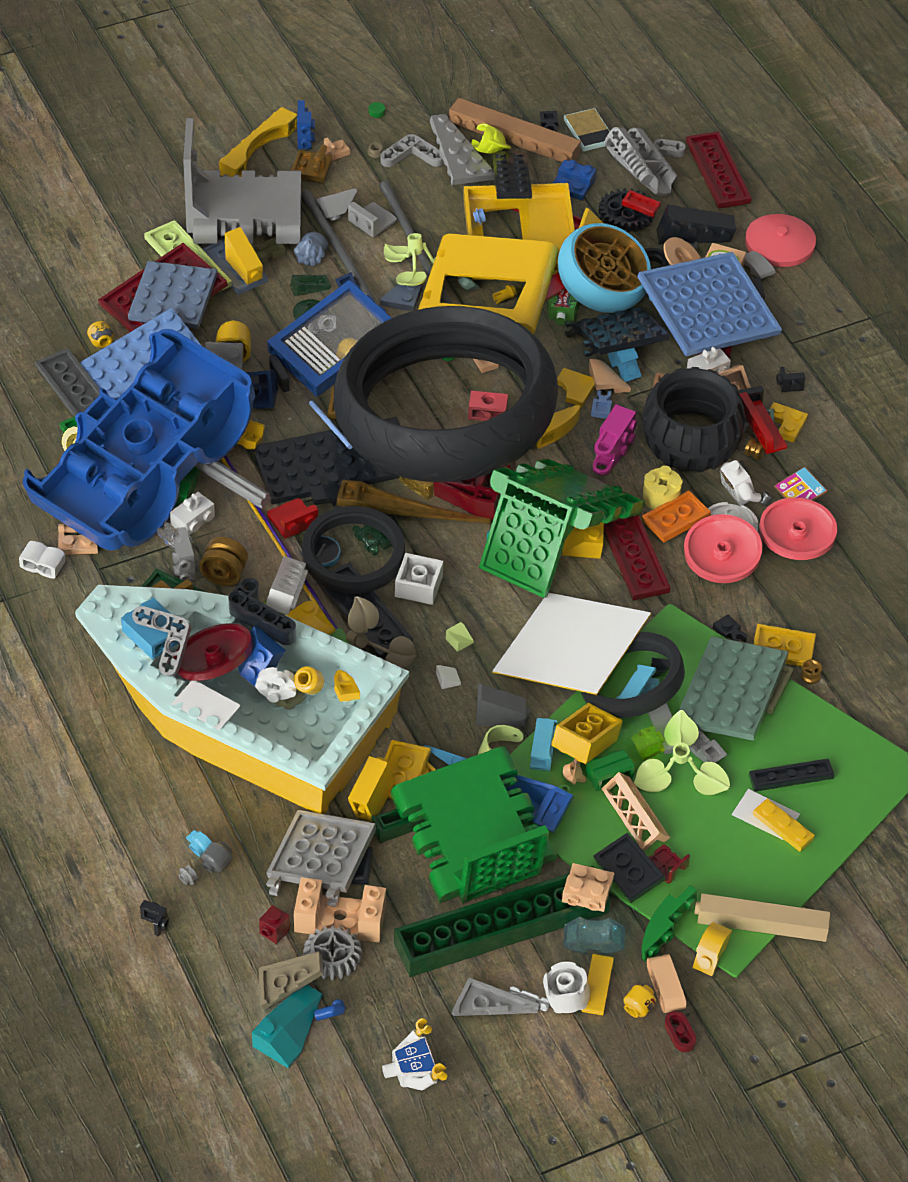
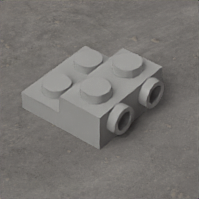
M186 527L178 528V536L175 537V552H172L173 562L176 564L173 565L174 576L180 580L185 581L188 579L190 582L196 581L194 553Z

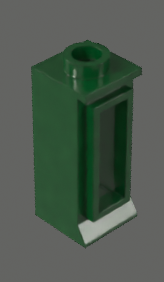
M397 808L377 816H371V823L376 825L373 837L376 836L379 843L413 832V828L416 825L425 822L424 819L416 822H409L408 817L401 819Z

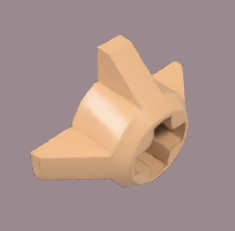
M576 759L563 767L565 779L572 784L586 782V777L583 775L580 767L581 762Z

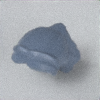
M310 232L301 238V241L294 249V253L299 263L315 266L321 263L322 258L325 257L324 252L328 249L329 244L322 234Z

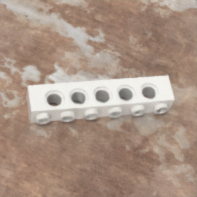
M286 556L283 557L270 589L266 605L287 615L290 608L295 609L308 570H305L306 563Z

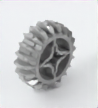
M334 925L331 926V929H327L325 926H323L322 931L316 929L315 935L310 934L304 944L303 956L318 951L322 954L323 980L327 976L332 981L336 976L342 979L343 974L350 976L351 971H356L357 965L361 962L362 949L360 940H357L356 934H351L350 929L343 931L342 925L338 929H335ZM332 949H334V956H331Z

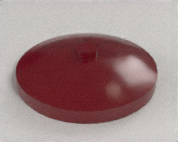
M226 623L214 625L193 634L188 638L178 675L191 681H203L222 676L234 670L252 652L254 642L249 630L239 624Z

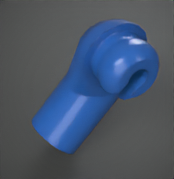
M337 999L333 1001L331 1006L314 1010V1015L317 1021L342 1015L346 1010V1006L342 1000Z

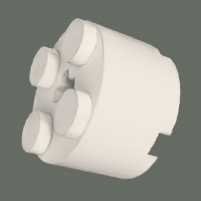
M560 962L552 966V970L544 975L543 984L547 999L554 1012L572 1013L585 1009L590 999V988L585 970L582 967L576 966V963Z

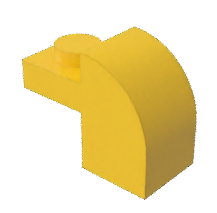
M712 922L700 940L692 968L713 976L720 956L727 948L732 930Z

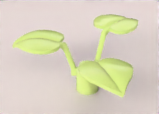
M413 233L407 237L408 246H391L388 244L384 246V256L389 262H401L413 255V272L400 273L396 277V282L399 285L417 286L425 282L426 273L416 272V255L421 254L423 248L432 264L436 257L433 259L426 247V243H422L421 234Z
M680 710L670 719L664 732L667 744L674 746L673 757L670 759L668 766L664 768V764L657 759L646 760L640 765L634 784L639 789L647 792H660L671 783L672 778L667 771L670 770L673 763L684 764L687 761L693 770L698 773L694 777L693 783L696 790L703 795H715L730 788V782L726 772L714 762H704L700 770L696 767L692 757H690L689 746L696 742L699 731L695 722L683 710Z

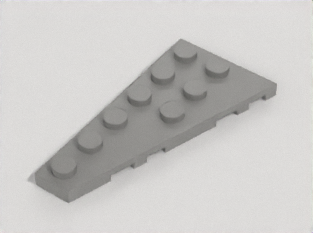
M446 114L431 116L430 124L433 133L437 136L436 141L440 145L439 150L442 159L448 168V176H451V184L457 185L494 180L493 169L474 149Z

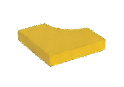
M563 368L557 377L558 385L566 391V402L574 405L579 404L580 407H583L595 388L593 377L567 368Z

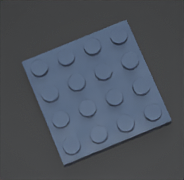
M147 261L128 313V319L131 321L148 322L168 309L173 308L187 328L199 329L218 275L217 269Z

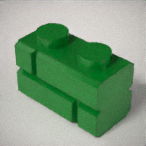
M624 749L611 751L607 756L601 758L595 757L586 764V776L592 782L596 791L601 790L618 772L630 778L634 777V763Z

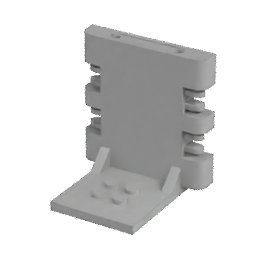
M186 118L183 158L187 233H193V244H217L218 233L221 236H225L226 232L238 227L242 228L250 244L254 243V234L261 236L262 233H267L268 236L276 234V244H298L300 242L301 171H277V177H274V175L269 177L259 175V177H256L255 170H242V177H239V175L234 177L224 175V177H220V170H201L196 165L197 150L194 147L193 118Z

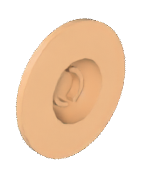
M672 237L664 243V254L670 265L701 259L697 251L683 239Z

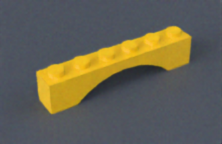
M283 107L274 112L256 130H253L248 137L243 139L240 144L220 159V175L223 177L224 175L229 177L239 175V177H242V170H246L248 160L258 148L270 141L288 137L297 129V114Z

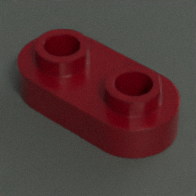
M679 1011L668 1013L665 1017L664 1026L675 1048L681 1052L692 1051L696 1045V1035L686 1016Z

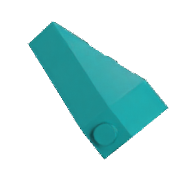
M305 985L293 992L265 1016L253 1030L252 1046L289 1069L302 1053L304 1042L309 1034L312 1020L315 1017L314 1010L318 1009L322 993L309 985Z

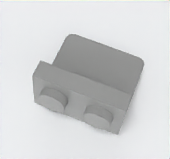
M354 201L348 205V221L372 237H375L397 221L396 216L375 202L368 204L364 208Z

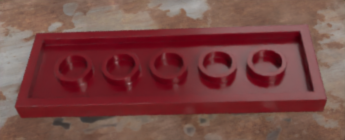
M719 131L686 136V143L717 208L750 204L752 198Z
M639 515L625 519L618 518L616 521L604 523V535L632 600L670 593V585Z

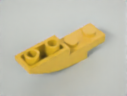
M579 404L554 413L550 425L536 443L538 449L562 438L577 424L580 418Z

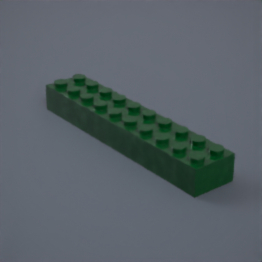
M568 873L395 928L394 945L409 977H413L608 914L610 897L608 896L604 912L562 902L563 890L567 877L570 874Z

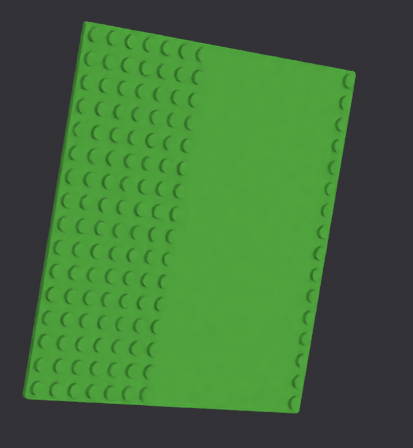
M668 604L640 632L656 633L667 637L675 643L682 655L685 668L684 681L678 692L667 702L673 717L679 711L711 636L726 638L674 605ZM635 651L624 654L599 691V694L604 697L617 699L616 697L620 696L635 671H637V665L651 667L652 657L667 658L653 651ZM669 671L660 674L659 677L651 678L659 679L661 683L667 676ZM790 679L773 714L766 713L754 741L701 730L710 741L715 740L727 753V756L716 764L726 772L729 778L730 788L715 795H703L698 792L693 783L694 777L698 773L693 770L688 761L684 764L673 763L670 770L667 771L671 775L672 780L666 789L660 792H647L637 787L670 836L665 843L656 840L644 851L648 857L654 855V851L662 844H665L681 860L689 854V867L685 870L678 869L675 880L670 884L663 881L632 903H630L614 882H612L610 893L649 920L669 894L676 899L690 885L697 890V902H700L701 894H709L803 908L908 795V753ZM576 691L548 719L557 720L558 725L586 705L581 692ZM648 713L635 717L619 718L623 722L618 740L596 756L601 758L607 756L611 751L624 749L635 766L634 777L631 778L634 783L637 771L643 762L649 759H657L666 768L673 757V753L664 755ZM534 731L510 756L518 771L517 775L554 786L560 784L567 785L572 789L570 791L574 796L555 833L549 831L548 834L557 857L570 866L575 863L588 867L594 866L596 869L603 870L594 860L593 855L626 833L635 842L636 840L603 790L596 791L592 782L589 781L586 776L585 763L581 762L580 767L583 775L586 777V782H576V784L567 781L563 775V767L573 762L575 758L560 752L555 747L551 771L530 769ZM690 751V757H692L694 764L700 770L704 762ZM829 759L834 772V779L756 791V793L800 813L796 821L815 835L814 840L801 852L787 841L731 815L748 789L754 791L749 778V771ZM616 784L610 789L612 795L618 796L619 786ZM623 799L621 808L623 811H628L629 801ZM638 815L632 816L631 823L633 826H638ZM529 821L522 825L523 827H527L534 823ZM643 830L642 840L645 842L651 836L648 830ZM694 906L691 910L687 909L680 921L674 924V937L696 951L709 925L698 923V915L694 914ZM728 928L732 930L727 948L721 954L717 966L732 977H738L777 935Z

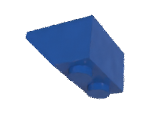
M254 626L250 632L254 642L252 652L238 666L240 675L254 687L260 671L271 667L276 668L286 651L257 626Z

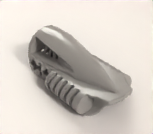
M622 127L612 128L605 139V146L613 157L655 195H670L671 185L677 180L678 175L641 128H631L628 132Z

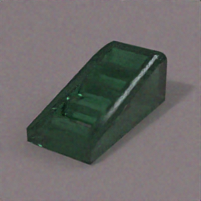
M292 275L290 288L294 296L320 292L331 288L326 275Z

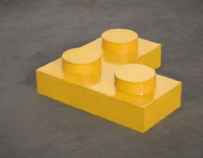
M773 402L770 409H774V422L782 424L779 428L780 434L784 440L794 443L807 421L808 414Z

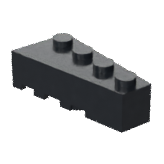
M667 204L656 232L658 244H664L672 237L683 239L688 243L731 242L736 231L734 215Z

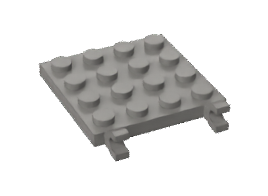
M297 810L267 871L269 880L266 884L268 887H271L269 895L278 896L281 881L300 884L301 877L322 880V888L328 889L325 894L329 898L328 906L336 907L339 902V893L347 892L376 831L375 823Z

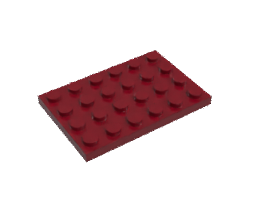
M181 243L155 261L213 269L184 243ZM145 268L98 299L99 305L129 332L147 323L128 319V313ZM219 273L210 298L228 286L227 280Z

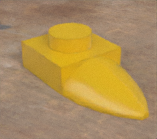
M337 670L334 675V690L339 701L360 699V690L353 677L345 671Z

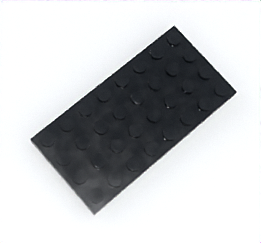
M397 417L384 419L388 422L400 425ZM332 430L259 444L256 449H252L266 491L270 493L271 505L292 501L297 498L311 497L309 493L310 486H341L342 480L374 484L403 478L373 465L353 447L348 449Z

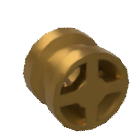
M751 438L745 447L744 455H751L755 460L759 461L765 451L756 439Z
M814 659L806 660L803 663L801 678L805 683L816 684L820 681L821 663Z

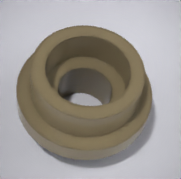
M377 142L371 143L367 149L368 155L373 158H379L384 151L382 144Z

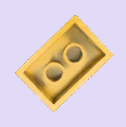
M587 703L556 726L551 746L559 749L562 753L574 757L577 761L587 764L618 740L623 720Z

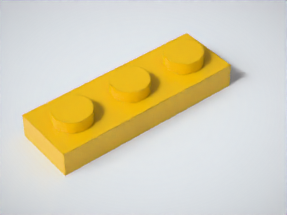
M768 798L753 810V815L799 852L814 840L815 835Z

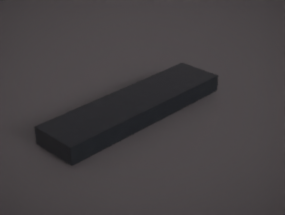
M829 759L749 771V778L753 790L756 792L834 779V772Z

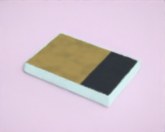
M595 108L564 115V122L575 139L581 140L583 152L605 147V139L610 131Z

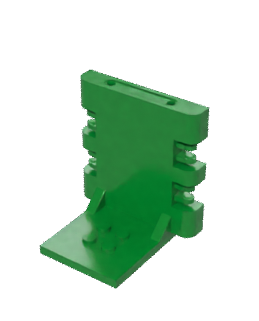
M549 458L537 460L535 467L526 463L518 464L516 471L507 467L493 470L490 484L494 491L501 493L479 568L542 598H546L564 542L574 527L586 529L597 526L601 522L609 523L616 521L618 518L625 519L639 515L645 501L624 492L623 488L619 486H610L574 470L572 465H563Z
M505 746L404 781L391 789V797L401 819L408 817L409 822L425 820V822L413 828L416 834L412 837V844L417 855L424 854L428 859L441 855L440 859L433 861L429 865L433 871L429 873L428 877L439 904L456 897H460L463 904L541 874L542 865L557 859V854L548 837L549 831L546 825L541 827L537 824L527 827L522 825L534 818L535 807L529 794L523 793L520 788L510 791L506 790V788L518 782L515 778L518 771Z

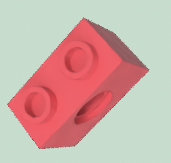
M471 391L468 419L486 421L507 411L508 394Z

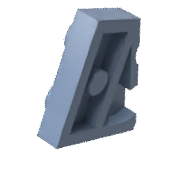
M398 284L380 299V305L414 311L422 290V284L417 286Z

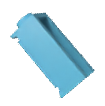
M637 665V671H635L620 696L616 698L635 697L658 686L660 683L659 679L651 678L656 672V668Z
M537 718L530 769L551 771L554 747L551 745L557 720Z

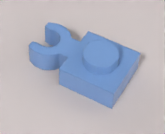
M601 390L597 391V399H593L591 417L604 419L608 417L612 407V401H610L611 391H608L606 396L601 395Z

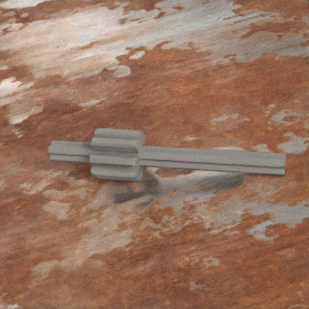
M218 461L212 464L198 462L194 466L261 509H264L271 500L270 493Z

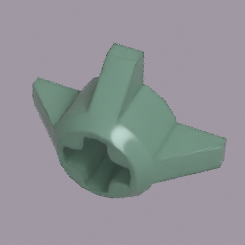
M460 277L458 283L467 291L480 288L470 277Z

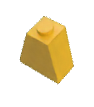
M238 227L226 232V261L247 285L263 279V265L242 228Z

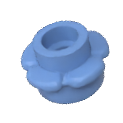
M476 208V212H473L475 222H479L482 225L483 222H486L483 208Z

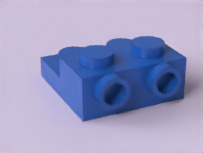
M298 100V149H311L312 142H315V132H312V129H315V119H311V112H308V107H305V100Z
M564 160L558 169V175L553 183H568L570 197L583 201L596 180V169L591 165L584 166L578 164L575 160Z

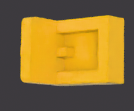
M250 420L237 444L242 445L246 449H256L263 441L265 425Z

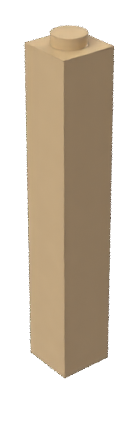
M701 894V900L696 902L694 913L698 915L699 924L710 925L714 922L727 928L824 942L827 939L830 912L709 894Z

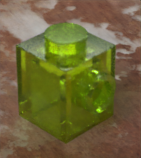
M653 725L643 728L631 736L643 762L665 751L662 744L665 742V739L660 730L656 732Z

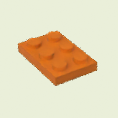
M687 491L676 499L666 502L642 515V521L664 543L687 531L701 519L711 516V511L690 491Z

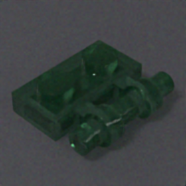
M355 525L352 528L355 538L364 544V548L373 555L379 553L377 548L379 545L384 550L392 546L390 540L381 531L373 527L363 525L364 527L360 528L358 525ZM371 534L373 538L369 539L367 535Z

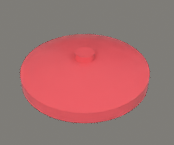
M770 214L759 217L749 225L746 231L745 244L749 252H758L772 266L791 267L807 261L813 255L816 246V236L813 229L799 218L786 214Z
M785 498L772 503L764 510L760 519L759 532L765 545L776 554L794 560H809L824 555L832 548L836 540L837 524L831 512L821 504L805 498Z
M712 515L701 519L690 528L684 542V555L687 564L698 576L715 583H732L746 578L757 568L762 555V541L756 529L747 521L732 515Z

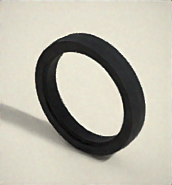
M361 506L339 507L321 514L308 526L302 543L303 562L306 563L305 568L310 576L330 590L347 594L367 593L387 585L398 575L405 556L403 533L394 520L378 510ZM344 524H363L381 531L390 540L393 553L389 561L377 571L366 575L347 576L335 573L323 566L315 555L314 547L318 539L334 527Z
M639 632L625 654L635 651H653L665 656L670 661V669L667 676L652 690L631 698L613 699L604 697L599 693L594 695L581 692L586 704L590 703L617 718L635 717L661 707L678 692L684 681L685 668L679 649L674 642L665 636L650 632Z

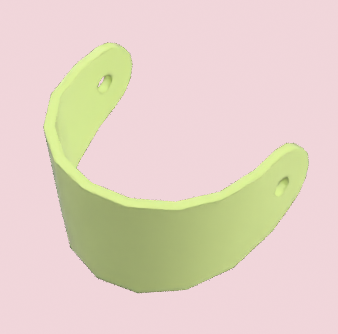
M496 725L486 733L478 754L492 750L488 745L491 742H521L524 734L519 729L511 726Z

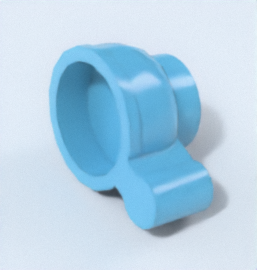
M193 830L186 837L191 843L189 845L190 849L198 857H201V854L212 843L201 831Z

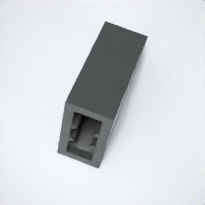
M478 684L476 726L507 725L525 727L526 719L530 718V707L526 706V698Z

